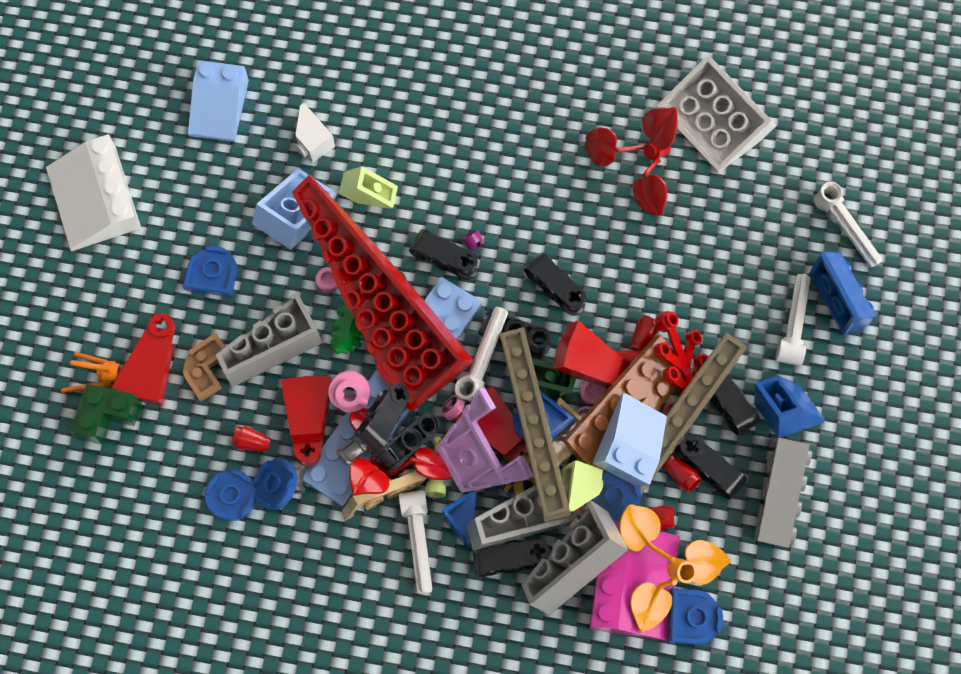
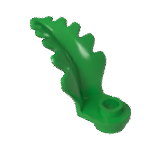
M346 303L337 308V314L342 318L333 323V327L339 330L331 334V337L335 338L330 341L333 344L331 348L334 349L335 354H347V351L354 352L353 346L356 348L361 347L358 338L365 340L361 331H358L355 324L356 320L351 310H348Z

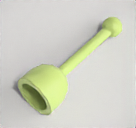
M437 436L433 438L432 443L435 446L434 451L439 454L436 448L442 439ZM430 479L425 487V496L430 498L445 497L446 486L442 480Z

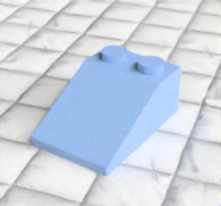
M198 60L192 88L189 136L235 142L249 82L244 66Z
M299 168L256 204L252 225L290 250L311 230L308 220H305L292 193L308 176L307 173ZM317 181L333 199L336 198V192Z
M621 393L592 463L635 486L650 485L660 459L667 416L629 395Z

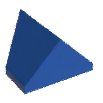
M470 492L442 509L443 521L465 547L471 549L472 544L466 524L475 519L476 492Z

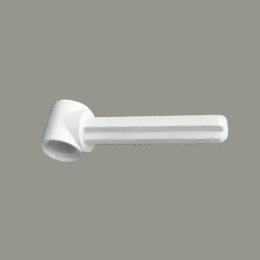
M835 182L825 183L814 198L815 205L826 213L831 212L869 267H875L882 261V258L842 204L844 202L842 188ZM824 193L829 194L833 200L826 198Z
M798 274L796 276L786 337L779 341L776 352L777 362L800 367L803 364L806 353V345L801 340L811 280L807 274Z
M500 307L494 308L469 374H464L455 384V393L459 398L471 402L476 391L485 388V382L482 379L507 318V310ZM473 385V391L468 395V388Z
M425 490L399 493L401 514L403 518L408 519L417 592L419 594L430 593L433 589L423 516L428 513Z

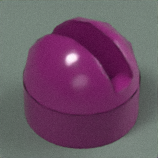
M478 229L461 238L464 245L470 250H476L483 242Z

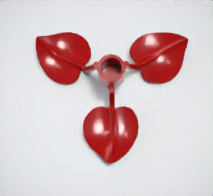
M677 107L655 108L645 114L642 124L643 132L651 139L644 145L617 148V136L613 131L604 127L590 130L585 137V144L590 158L599 166L611 165L615 160V152L643 150L645 157L653 160L643 173V178H638L634 181L633 196L637 204L646 212L657 216L664 215V207L667 201L666 184L660 176L655 174L649 175V173L656 164L661 162V157L667 156L670 153L677 131Z
M361 408L350 413L349 421L355 432L362 424L368 411L367 408ZM425 447L418 448L413 453L414 458H409L390 474L386 473V468L381 463H373L375 457L372 453L374 451L371 452L369 461L364 458H357L353 460L349 468V481L353 496L382 494L386 492L390 485L388 478L409 464H414L416 472L428 479L449 480L452 477L441 456L436 451Z

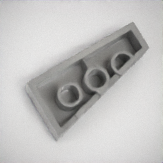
M297 291L290 296L291 299L288 302L273 309V313L265 320H259L244 336L240 335L216 354L231 387L322 344L319 332Z
M783 438L770 439L769 447L774 448V452L770 454L766 463L767 473L770 474V477L765 479L763 484L762 499H765V503L760 504L754 540L789 548L790 543H794L797 528L793 527L795 517L800 516L802 502H799L800 491L804 492L807 484V476H804L805 466L810 465L812 451L809 450L810 444Z
M535 485L476 517L466 524L472 548L477 550L569 526L575 518L579 519L577 511L574 510L571 512V516L545 522Z
M591 500L585 505L586 511L579 519L575 518L569 525L571 530L562 540L558 539L552 546L553 550L547 559L543 558L521 584L529 604L548 615L553 613L628 551L609 512Z

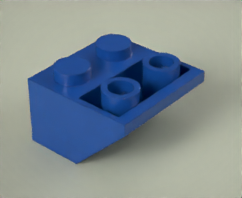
M779 375L755 383L754 404L777 438L824 423V417L799 384Z

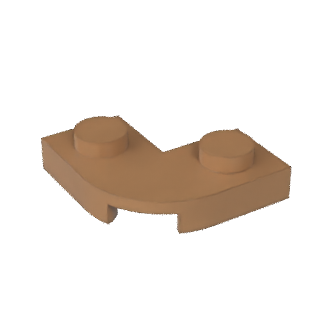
M217 333L192 347L187 352L189 355L184 363V377L200 402L222 389L210 370L211 367L219 363L216 354L225 348Z

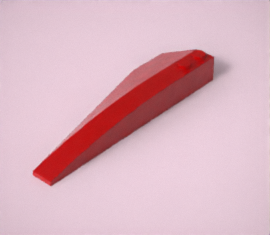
M308 175L292 193L305 220H308L311 226V233L323 251L322 256L333 272L334 281L348 310H351L356 320L355 324L367 343L366 347L377 364L375 366L379 374L390 387L395 383H401L408 389L409 401L406 407L412 412L457 378L474 360L381 250L311 175Z

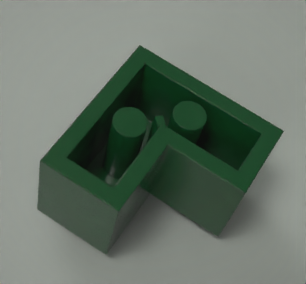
M532 359L540 391L550 398H561L566 402H571L577 377L553 369L554 363L551 364Z
M86 383L70 432L80 440L103 445L110 421L135 426L142 402L135 394Z

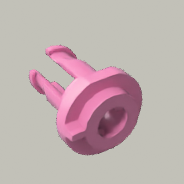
M352 370L340 372L332 379L329 385V399L334 406L344 412H355L364 406L366 407L370 397V387L364 376ZM346 387L354 388V394L351 396L346 395Z

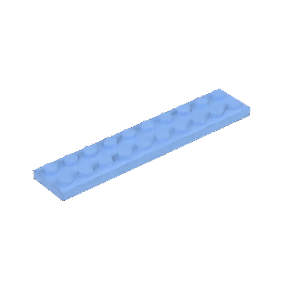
M442 277L425 299L426 304L457 341L482 306L481 300ZM378 370L375 371L368 381L370 397L366 407L364 406L363 408L369 409L377 394L390 388ZM406 406L400 415L398 423L393 428L389 440L392 439L410 411ZM351 412L345 414L323 446L319 462L309 466L303 477L304 483L343 508L353 494L349 481V467L336 451L338 449L342 450L353 441V436H355V431L349 421ZM368 447L370 453L368 455L364 454L360 458L369 461L372 450Z

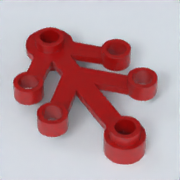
M665 311L656 315L655 324L659 331L667 332L674 354L671 352V347L667 342L656 344L654 346V353L657 358L664 359L672 365L663 370L662 376L667 383H672L679 388L681 395L704 364L708 355L700 354L694 357L695 367L692 374L690 366L695 346L702 342L701 333L698 330L687 332L685 336L686 344L683 350L675 328L678 325V317L674 312Z

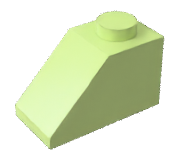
M361 166L343 173L339 194L358 204L391 209L394 206L398 186Z
M577 460L562 468L561 477L570 512H573L600 494L603 487V470Z

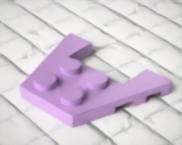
M485 388L477 390L473 395L474 399L462 411V416L456 424L452 425L436 448L461 493L523 481L534 477L524 456L517 457L504 467L501 466L477 423L479 419L496 407Z

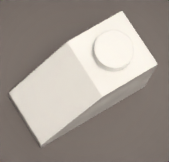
M306 104L300 105L296 129L298 143L296 148L304 158L307 156L314 162L335 147L333 135Z

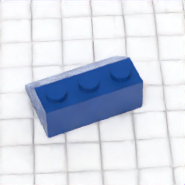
M821 253L809 273L842 335L844 336L870 325L876 317L873 305L867 302L861 283L855 280L849 261L844 259L841 253Z

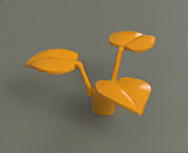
M630 504L623 511L619 523V532L627 548L632 551H640L647 545L648 548L669 561L667 573L670 580L659 583L657 587L649 582L642 583L635 588L631 595V612L638 629L644 632L658 625L670 611L672 596L668 591L662 590L663 587L676 585L678 581L683 583L693 582L699 585L707 584L715 579L731 560L719 547L704 540H696L687 545L685 548L686 560L675 559V557L668 555L650 542L656 539L660 532L661 524L656 513L649 508Z

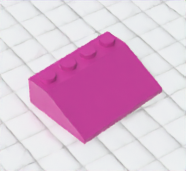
M614 521V523H615V525H616V527H617V529H618V531H619V523H620V522ZM660 531L658 537L650 542L677 559L680 536ZM647 545L640 551H632L628 548L627 552L595 577L589 629L668 641L669 613L658 625L643 632L638 629L631 612L630 598L635 588L642 583L649 582L657 587L659 583L670 580L667 573L669 561L648 548ZM674 585L665 586L662 590L670 593V589L674 588Z

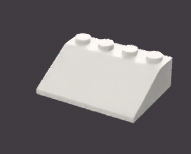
M709 55L657 105L658 108L677 107V128L718 172H721L758 144L777 126Z
M109 134L84 142L46 167L71 251L141 228L117 149Z

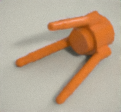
M74 352V356L97 364L70 361V364L73 366L97 370V379H101L102 382L90 383L96 386L111 388L112 383L115 382L121 372V364L116 363V361H107L79 352ZM86 384L62 388L61 392L81 391L85 389Z

